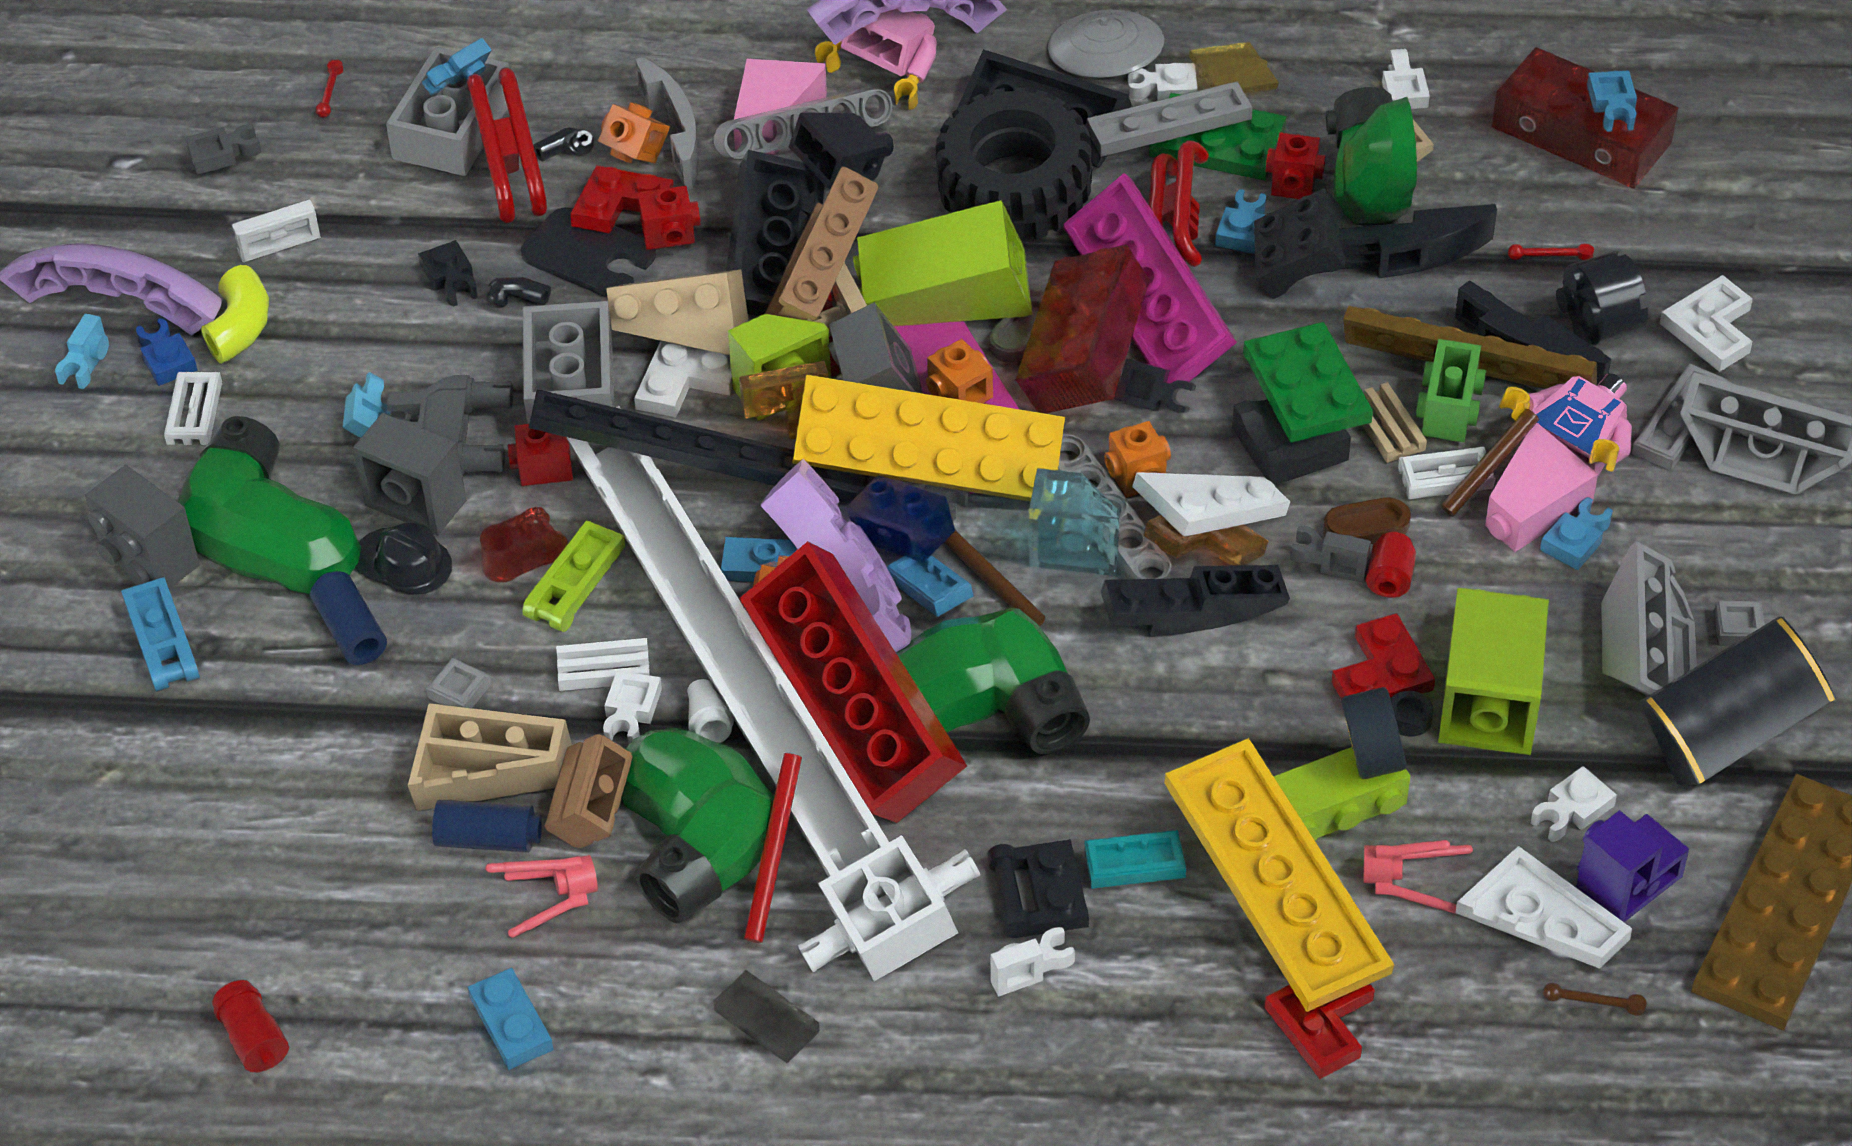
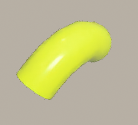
M247 265L235 266L221 277L218 291L226 301L227 309L221 316L203 325L201 328L208 349L221 364L234 358L251 346L267 324L269 296L257 273Z

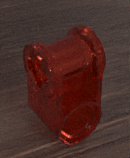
M542 507L529 508L515 517L490 525L480 534L484 575L489 580L495 582L512 581L516 577L540 566L552 564L568 545V540L562 532L555 531L552 527L550 516Z

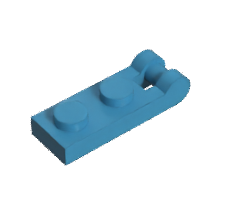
M165 577L121 590L155 691L169 688L168 683L183 678L186 679V682L200 678ZM178 656L179 661L162 666L161 661Z

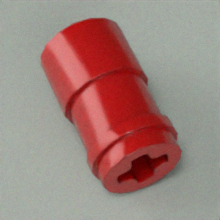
M237 980L224 985L217 991L212 1000L215 1016L228 1032L230 1043L244 1068L249 1072L258 1073L273 1068L280 1063L288 1054L289 1044L275 1018L268 1013L262 1003L259 990L247 980Z

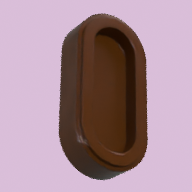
M1391 497L1341 505L1332 508L1325 515L1323 534L1324 537L1327 532L1350 535L1369 540L1371 544H1374L1381 535L1388 532L1406 534L1410 527L1411 512L1404 502Z

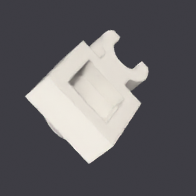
M1195 63L1155 64V72H1148L1141 68L1128 73L1129 98L1132 100H1142L1149 95H1157V101L1168 99L1171 93L1184 95L1196 92Z
M616 670L604 705L606 717H608L603 726L605 737L613 741V737L617 732L626 731L628 732L629 745L633 739L640 736L638 722L651 724L662 690L661 677Z
M1582 766L1550 789L1548 802L1540 803L1534 808L1531 824L1535 827L1544 820L1554 822L1555 824L1550 827L1548 839L1551 842L1558 841L1565 835L1569 823L1572 822L1579 829L1583 830L1613 808L1617 794Z

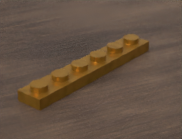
M1348 305L1343 318L1345 341L1348 344L1434 362L1438 339L1481 345L1478 369L1486 370V376L1542 389L1558 384L1564 385L1572 377L1580 376L1597 386V362L1589 361L1579 355L1567 356L1546 351L1535 345L1524 346L1506 342L1496 336L1484 337L1463 332L1452 326L1441 327L1423 323L1413 317L1402 318L1388 315L1373 308L1362 309Z

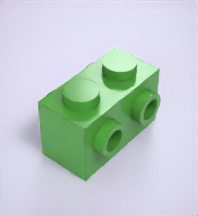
M1438 339L1434 362L1426 361L1422 386L1429 387L1428 393L1420 391L1416 410V417L1424 418L1422 428L1424 436L1465 443L1468 425H1477L1480 401L1473 400L1474 394L1482 395L1486 370L1478 369L1481 345Z

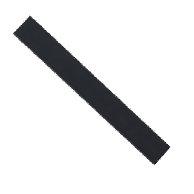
M538 389L528 427L534 430L773 486L797 465L792 463L793 449ZM811 466L835 493L839 501L872 508L876 493L877 477Z

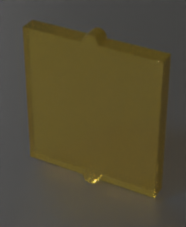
M1250 42L1192 49L1189 52V58L1200 72L1199 77L1205 79L1211 88L1237 81L1244 93L1272 90L1278 87L1279 82L1267 67L1268 62L1262 60Z

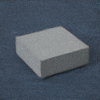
M1716 601L1714 617L1718 646H1731L1765 625L1761 601Z
M452 658L426 688L428 699L441 705L473 708L491 686V679L489 674Z

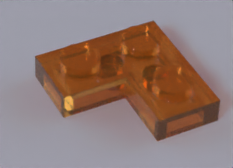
M825 361L739 377L741 405L745 419L785 411V422L789 439H796L806 375L828 378Z
M1162 515L1149 520L1143 536L1158 545L1164 553L1172 555L1176 559L1205 546L1217 554L1223 562L1230 565H1246L1264 556L1269 542L1244 524L1184 537Z

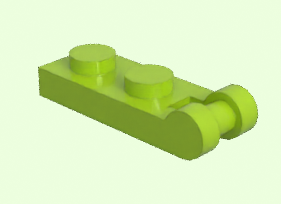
M586 520L526 598L522 609L523 616L535 621L544 619L549 621L550 627L566 632L571 626L577 610L626 547L624 535ZM552 597L560 599L556 605L549 603Z

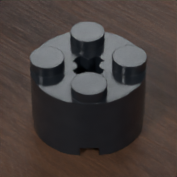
M1613 251L1567 266L1563 275V287L1556 290L1557 304L1563 313L1568 312L1573 324V333L1592 346L1641 332L1645 329L1648 322V307L1641 309L1639 296L1646 294L1641 275L1631 258L1626 254L1618 256L1619 251Z

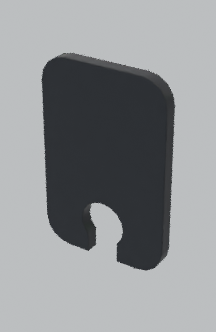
M569 207L553 211L521 246V256L527 264L604 297H607L606 288L634 283V277L625 273L610 271L607 268L609 263L616 259H628L635 266L646 270L656 258V249L646 250L643 237L617 226L613 227L611 233L571 226V212L573 208Z

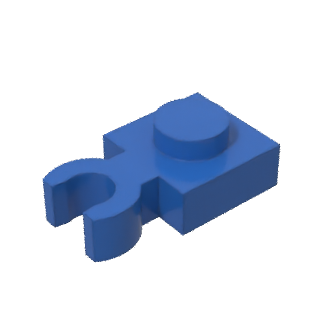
M157 319L159 330L155 333H146L141 325L136 327L138 340L142 347L140 350L143 361L158 386L175 380L178 372L198 371L195 358L180 333L171 336L165 319Z

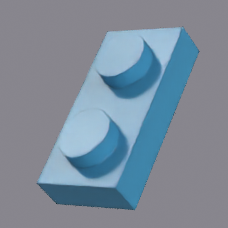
M513 968L468 986L469 997L508 1070L554 1050L552 1039Z

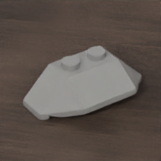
M1693 372L1680 414L1711 472L1797 496L1852 464L1851 416Z
M1636 541L1628 549L1601 602L1603 674L1649 696L1697 667L1695 621L1684 592L1673 577L1676 571L1672 560Z

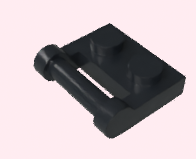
M1071 839L1015 848L1009 844H999L988 850L989 866L991 870L996 872L1005 913L1001 921L1004 934L1007 937L1020 938L1040 935L1057 927H1062L1064 931L1089 927V913ZM1027 869L1037 912L1028 913L1026 910H1023L1015 870Z

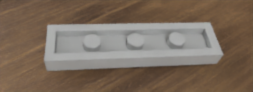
M1237 81L1087 118V128L1093 144L1100 157L1250 120L1252 119V106Z

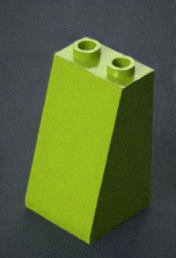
M1002 200L857 237L859 255L853 256V262L857 277L861 280L862 288H859V291L867 306L875 302L893 326L1033 315L1025 249Z
M1457 588L1438 743L1531 755L1542 693L1549 599L1489 592L1481 589Z

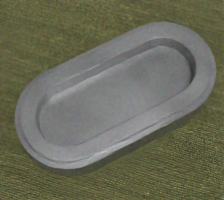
M1031 296L1033 315L1002 318L990 334V350L997 359L1004 362H1018L1025 359L1054 326V312L1052 304L1048 300Z

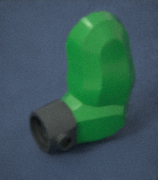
M1362 87L1345 92L1335 100L1334 110L1325 112L1327 135H1336V146L1339 149L1334 173V199L1342 207L1343 214L1355 224H1390L1405 215L1411 208L1413 192L1417 183L1416 139L1408 97L1393 101L1392 95L1388 91L1377 87Z
M233 416L225 419L201 452L199 460L187 474L177 500L179 504L185 507L197 554L235 574L278 583L291 591L310 594L314 583L326 573L341 571L350 575L359 562L361 546L349 518L334 507L298 496L285 485L271 480L279 453V441L266 425L255 419L243 416Z
M1008 608L976 617L942 621L925 630L911 640V643L904 649L896 653L946 733L957 727L974 724L990 718L998 712L1006 714L1007 720L1032 750L1039 754H1052L1072 746L1088 729L1090 723L1088 710L1073 677L1068 674L1058 650L1039 625L1018 608Z
M670 728L649 731L633 739L625 748L631 753L633 758L621 799L627 808L656 825L666 836L659 846L638 867L635 878L642 894L652 907L670 922L680 923L721 897V893L747 876L761 861L774 795L761 782L752 767L740 753L694 732Z

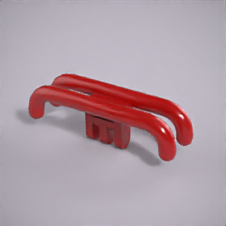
M508 67L502 68L498 73V81L502 85L510 117L496 120L493 119L483 79L478 74H471L467 78V89L471 94L501 221L511 223L515 219V206L508 174L519 170V156L528 187L531 211L537 217L545 215L547 212V200L515 73Z
M1189 140L1180 146L1177 160L1173 156L1164 153L1153 159L1148 205L1162 227L1165 221H1168L1173 227V239L1184 261L1189 266L1197 267L1202 262V256L1192 240L1198 237V215L1200 213V205L1191 195L1194 161L1199 164L1205 163L1209 158V154L1198 142ZM1167 173L1170 176H1176V182L1166 186Z

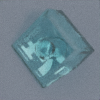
M1037 468L1029 508V567L1117 576L1120 511L1082 473Z

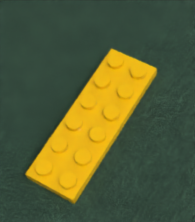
M806 375L792 463L798 464L804 459L810 466L1052 505L1055 495L1065 417Z
M1249 738L1165 773V786L1306 1012L1392 974L1394 968L1393 961Z

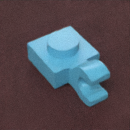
M86 313L67 341L68 354L55 368L59 384H64L70 375L76 374L78 388L81 389L88 386L91 381L90 374L99 360L104 359L109 347V340L105 335L101 317Z
M368 372L364 387L356 383L352 388V392L346 396L343 428L357 437L361 438L382 413L387 415L391 413L388 412L387 405L381 402V394L384 388L383 379Z

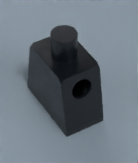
M803 112L799 114L788 147L830 190L842 167H846L871 181L875 180L879 175L884 158L892 154L894 143L889 133H876L859 115L854 113Z

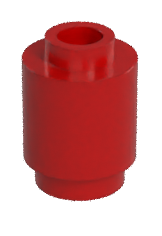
M1388 532L1381 535L1373 544L1366 583L1375 594L1382 597L1395 598L1409 591L1415 565L1416 550L1408 536L1399 532Z

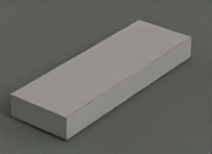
M1689 363L1634 442L1632 454L1671 471L1693 440L1680 414L1693 372L1727 382L1728 379Z

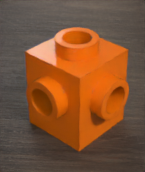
M630 102L628 108L612 104L610 112L605 115L602 121V132L598 142L611 147L609 154L625 162L632 163L633 159L656 164L670 126L651 118L652 110L640 104Z
M962 338L947 347L938 349L934 354L927 357L928 377L926 378V385L931 395L984 403L993 398V367L988 364L987 359L979 350L972 349Z
M1146 421L1109 433V452L1105 453L1104 459L1110 476L1115 479L1125 498L1139 494L1132 487L1137 472L1166 473L1167 461L1171 459V451L1166 438L1163 435L1158 436L1150 421Z

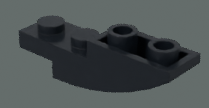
M1496 204L1414 210L1413 222L1339 228L1340 242L1345 256V267L1341 269L1376 267L1378 278L1425 271L1460 259L1493 240L1497 215Z
M1470 280L1458 288L1455 319L1475 331L1477 335L1484 337L1496 336L1506 342L1524 346L1535 345L1546 351L1567 356L1579 355L1589 361L1597 362V385L1609 373L1610 357L1547 315L1533 323L1525 315L1515 311L1497 299L1491 292L1482 289Z
M1279 565L1194 566L1190 578L1104 580L1101 589V595L1111 626L1146 625L1149 637L1185 634L1232 625L1269 613L1287 605L1290 600Z

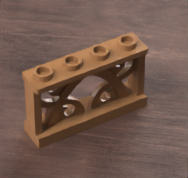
M846 167L840 169L824 204L817 203L764 314L807 320L808 318L813 321L817 320L878 190L877 183Z

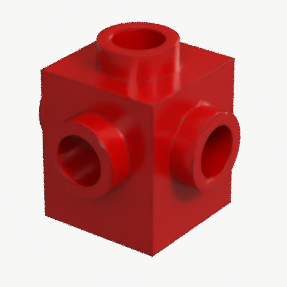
M1279 133L1276 149L1269 148L1266 161V172L1273 173L1271 196L1300 199L1313 194L1316 179H1323L1326 155L1319 154V137Z
M687 186L638 192L640 219L646 250L695 243L693 226H700L701 220L698 202H690Z

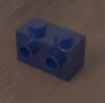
M880 475L846 506L850 521L862 528L873 546L923 563L956 531L945 496Z

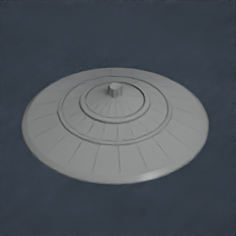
M1098 10L1076 16L1060 25L1049 38L1047 49L1052 61L1065 71L1085 77H1114L1137 71L1151 63L1163 49L1164 34L1154 21L1141 14L1124 10Z

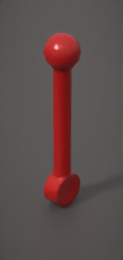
M331 60L327 64L328 81L322 101L315 109L319 117L325 118L331 113L329 103L337 75L344 71L343 63L340 60Z
M1586 243L1580 244L1578 248H1523L1519 244H1513L1508 249V256L1513 260H1519L1523 256H1577L1584 261L1593 258L1594 247Z

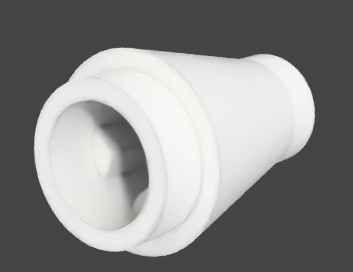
M699 679L692 682L687 689L689 697V731L714 742L721 743L729 737L734 717L715 691L711 681Z

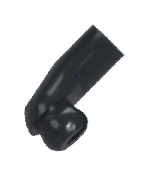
M568 127L533 145L536 156L540 161L544 162L559 153L575 156L586 155L594 147V137L586 129Z
M525 277L495 278L488 285L490 290L486 298L488 302L502 307L508 304L510 295L545 305L550 298L551 287Z

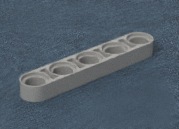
M863 88L726 121L716 129L714 145L720 155L734 159H743L748 150L767 153L788 148L800 113H831L835 105L840 103L844 107L845 113L859 115L870 127H873L888 120L892 112V101L887 92L881 89ZM874 95L878 99L879 110L871 118L865 111V104L867 99ZM772 120L776 124L777 134L773 141L767 143L762 136V129L767 121ZM736 128L741 132L742 143L738 150L733 152L728 147L727 137Z
M1063 434L1061 451L1075 452L1078 457L1070 461L1059 459L1057 481L1084 519H1102L1085 510V506H1087L1085 498L1086 489L1076 485L1077 482L1084 479H1092L1099 484L1093 490L1100 496V501L1093 496L1092 509L1113 508L1120 513L1115 518L1116 529L1105 521L1107 523L1106 539L1111 542V539L1116 542L1114 561L1126 578L1151 579L1139 573L1147 567H1155L1163 572L1160 577L1154 579L1171 578L1172 564L1170 559L1092 451L1080 437ZM1092 524L1102 534V524ZM1131 537L1138 539L1141 545L1130 549L1122 547L1118 542L1123 538Z

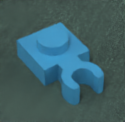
M483 38L478 39L450 56L446 63L440 64L426 73L428 78L422 81L423 86L432 96L443 90L448 84L454 85L464 78L467 81L471 74H482L486 69L484 64L492 51Z
M1629 70L1589 73L1587 88L1594 113L1605 112L1603 119L1604 129L1607 132L1612 131L1614 120H1622L1627 124L1628 130H1633L1636 119L1635 107L1637 96Z
M1239 189L1235 194L1234 208L1226 207L1216 232L1215 246L1255 254L1254 221L1265 215L1266 195L1260 193L1259 199L1256 202L1249 203L1244 200L1245 190Z
M1589 497L1583 499L1579 504L1577 518L1565 512L1542 538L1540 551L1579 570L1601 545L1603 532L1610 526L1613 510L1607 508L1601 515H1592L1590 512L1593 499Z

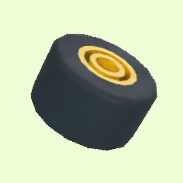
M1385 687L1344 696L1341 703L1360 777L1362 779H1369L1404 770L1406 768V760L1388 690Z

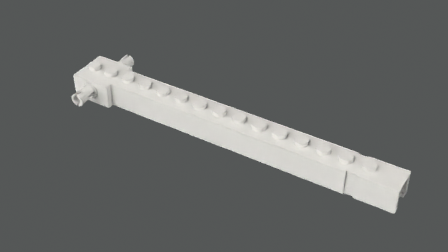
M567 437L581 466L611 516L614 517L620 531L710 681L713 683L719 696L732 713L734 721L775 789L777 787L783 754L791 753L802 757L790 814L828 875V878L818 884L837 918L834 920V926L814 938L797 945L812 972L817 971V969L838 956L851 951L852 954L857 952L875 982L958 934L948 909L943 902L945 901L943 896L981 876L973 859L969 857L968 851L964 849L951 857V859L928 871L927 868H922L902 835L891 842L888 841L661 472L656 468L652 458L611 447L595 455L588 442Z

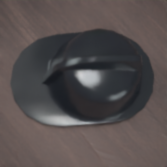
M403 523L394 527L380 528L368 533L359 541L361 552L359 562L355 567L357 571L369 579L390 586L398 591L407 594H426L440 588L447 582L452 573V558L448 550L437 542L434 534L425 526L416 523Z

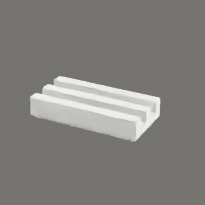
M311 200L232 224L236 235L234 237L238 246V254L242 262L321 238L315 208Z
M178 372L164 432L167 445H175L176 439H182L184 445H192L193 439H199L201 445L209 443L222 386L220 372ZM194 383L185 427H179L188 384ZM205 383H208L200 425L196 427Z
M1485 447L1399 457L1398 469L1400 474H1403L1402 481L1404 487L1407 486L1406 494L1408 500L1451 494L1476 466L1474 464H1477L1486 454ZM1493 473L1477 491L1494 489L1495 477Z
M647 638L556 646L559 691L611 687L616 670L650 676ZM639 665H640V667L613 669V668H617V667H628V666H639ZM594 669H595V671L568 673V672H572V671H583V670H594Z

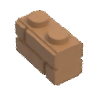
M599 734L585 739L584 743L578 742L567 747L544 827L546 830L573 847L580 849L593 844L594 840L600 841L610 837L615 822L614 814L618 812L633 758L631 753L604 735Z

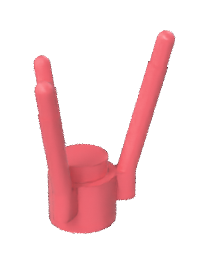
M1447 840L1394 846L1365 845L1363 882L1375 884V895H1393L1456 914V904L1394 885L1393 880H1402L1403 860L1471 854L1473 847L1471 845H1450V842Z
M590 855L555 860L489 863L485 867L489 873L504 872V878L507 881L554 877L558 895L567 894L569 897L509 929L508 935L511 938L529 931L572 908L588 905L586 894L598 891L595 868Z

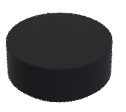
M1402 691L1390 698L1400 735L1415 737L1428 731L1432 724L1434 711L1432 702L1428 697L1416 691Z

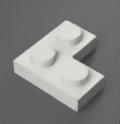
M1722 275L1662 311L1660 324L1720 372L1748 355L1751 351L1753 341L1730 324V322L1750 311L1752 298Z
M660 341L635 395V409L676 418L689 388L730 396L733 389L730 355Z

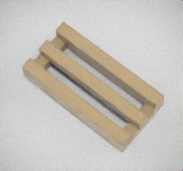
M1389 383L1380 384V390L1376 392L1373 387L1365 389L1364 395L1370 406H1372L1382 421V426L1387 434L1391 435L1399 447L1397 449L1393 447L1373 416L1372 423L1362 425L1386 463L1398 460L1399 457H1406L1426 451V438Z

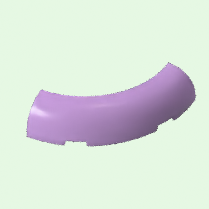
M818 0L807 11L833 44L836 45L848 35L876 21L880 13L894 9L905 13L928 11L929 7L945 10L947 14L962 20L976 34L1007 9L999 0Z
M75 243L47 247L18 257L0 271V280L29 303L48 294L63 292L68 286L86 285L90 292L119 297L124 293L145 300L144 304L147 309L168 319L191 336L199 331L203 325L215 319L222 303V299L207 287L175 268L150 257L111 246Z
M802 459L773 487L760 506L772 517L797 549L808 541L834 554L897 653L911 643L909 618L899 614L896 607L902 599L900 592L885 563L862 528L851 521H845L837 506L839 498L815 470Z

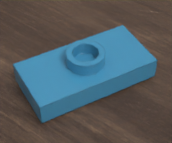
M725 537L721 571L727 581L754 582L756 572L760 570L762 564L773 561L777 562L779 555L790 556L798 549L791 540Z
M922 548L914 550L887 566L896 586L937 617L974 596L972 586L968 581Z

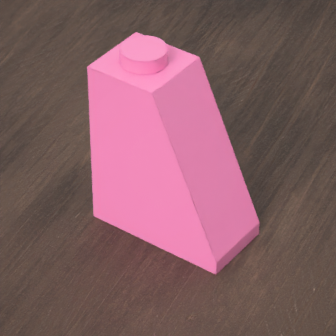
M747 59L734 119L826 98L825 63ZM772 120L767 121L762 129V136L769 143L775 139L777 134L776 124ZM735 128L733 130L736 151L741 146L742 135ZM779 150L767 152L765 154L776 155Z
M1536 423L1524 437L1489 497L1485 526L1496 539L1502 540L1516 552L1548 532L1565 512L1572 516L1577 514L1579 504L1583 499L1589 497L1594 500L1598 473L1541 425Z

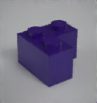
M1619 810L1605 822L1603 820L1596 821L1586 831L1583 837L1584 848L1582 858L1577 866L1579 873L1576 888L1625 922L1683 877L1689 848L1648 814L1634 822Z

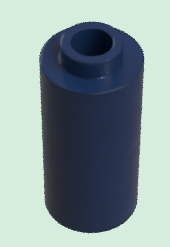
M337 571L329 572L319 577L311 588L310 597L346 660L353 665H363L378 658L387 646V638L350 575Z
M440 799L436 802L432 823V838L435 847L529 853L532 844H539L541 841L542 816L535 815L532 805Z

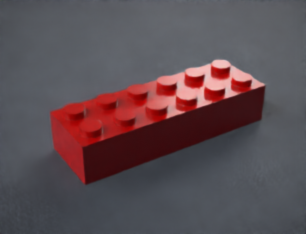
M807 541L739 598L872 814L898 823L967 767L964 759L834 554Z

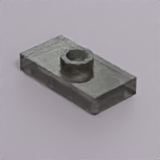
M747 970L713 1001L715 1012L785 1063L792 1060L820 1032L819 1022Z

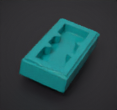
M1178 830L1084 841V853L1091 889L1186 878V864Z

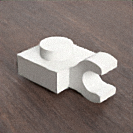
M1406 49L1390 50L1392 64L1388 65V71H1383V89L1392 95L1393 101L1408 97L1411 109L1428 108L1430 95L1423 68H1410Z
M1062 927L1046 931L1041 938L1040 944H1038L1035 938L1021 944L1012 943L1006 945L998 952L990 954L991 983L998 997L1043 981V972L1052 969H1064L1075 962V950L1073 947L1066 948L1065 950L1053 949V947L1065 943V931Z

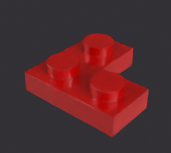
M596 165L571 212V226L611 233L623 209L640 212L638 192L674 187V181L652 174H641L620 170L615 167Z
M1398 613L1356 625L1355 638L1368 660L1336 669L1332 672L1331 682L1341 700L1344 696L1385 687L1388 690L1391 698L1396 693L1402 691L1427 693L1433 691L1435 686V677Z
M1289 984L1266 996L1264 1008L1317 1077L1322 1079L1361 1058V1044L1340 1018L1372 1002L1375 989L1371 984H1368L1306 1012Z

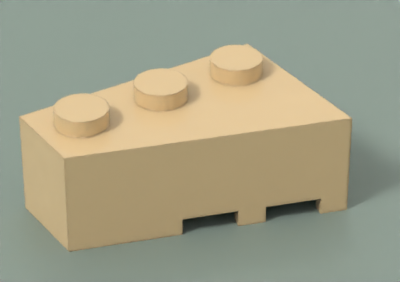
M741 269L630 283L606 288L612 330L730 355L728 330L748 322Z
M429 703L408 782V788L416 810L434 809L439 799L476 802L556 788L567 747L572 745L566 720Z

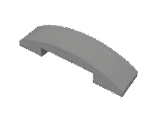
M644 57L637 58L635 62L638 89L647 108L651 109L652 113L662 110L666 111L676 133L670 135L673 165L682 185L687 186V190L693 189L698 173L699 158L695 118L691 105L678 83L667 72Z

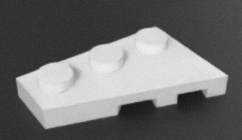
M1137 472L1132 486L1184 537L1286 516L1290 501L1265 477Z
M1519 846L1458 900L1456 904V914L1599 969L1630 940L1632 933L1630 926Z

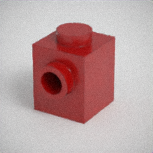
M529 424L514 425L516 443L508 444L510 470L519 469L521 486L573 481L570 444L567 437L528 428Z

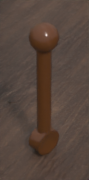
M1554 982L1548 983L1543 989L1544 997L1551 1002L1563 998L1626 1008L1628 1013L1634 1016L1642 1015L1647 1005L1646 999L1639 994L1630 995L1627 999L1562 989L1559 984Z

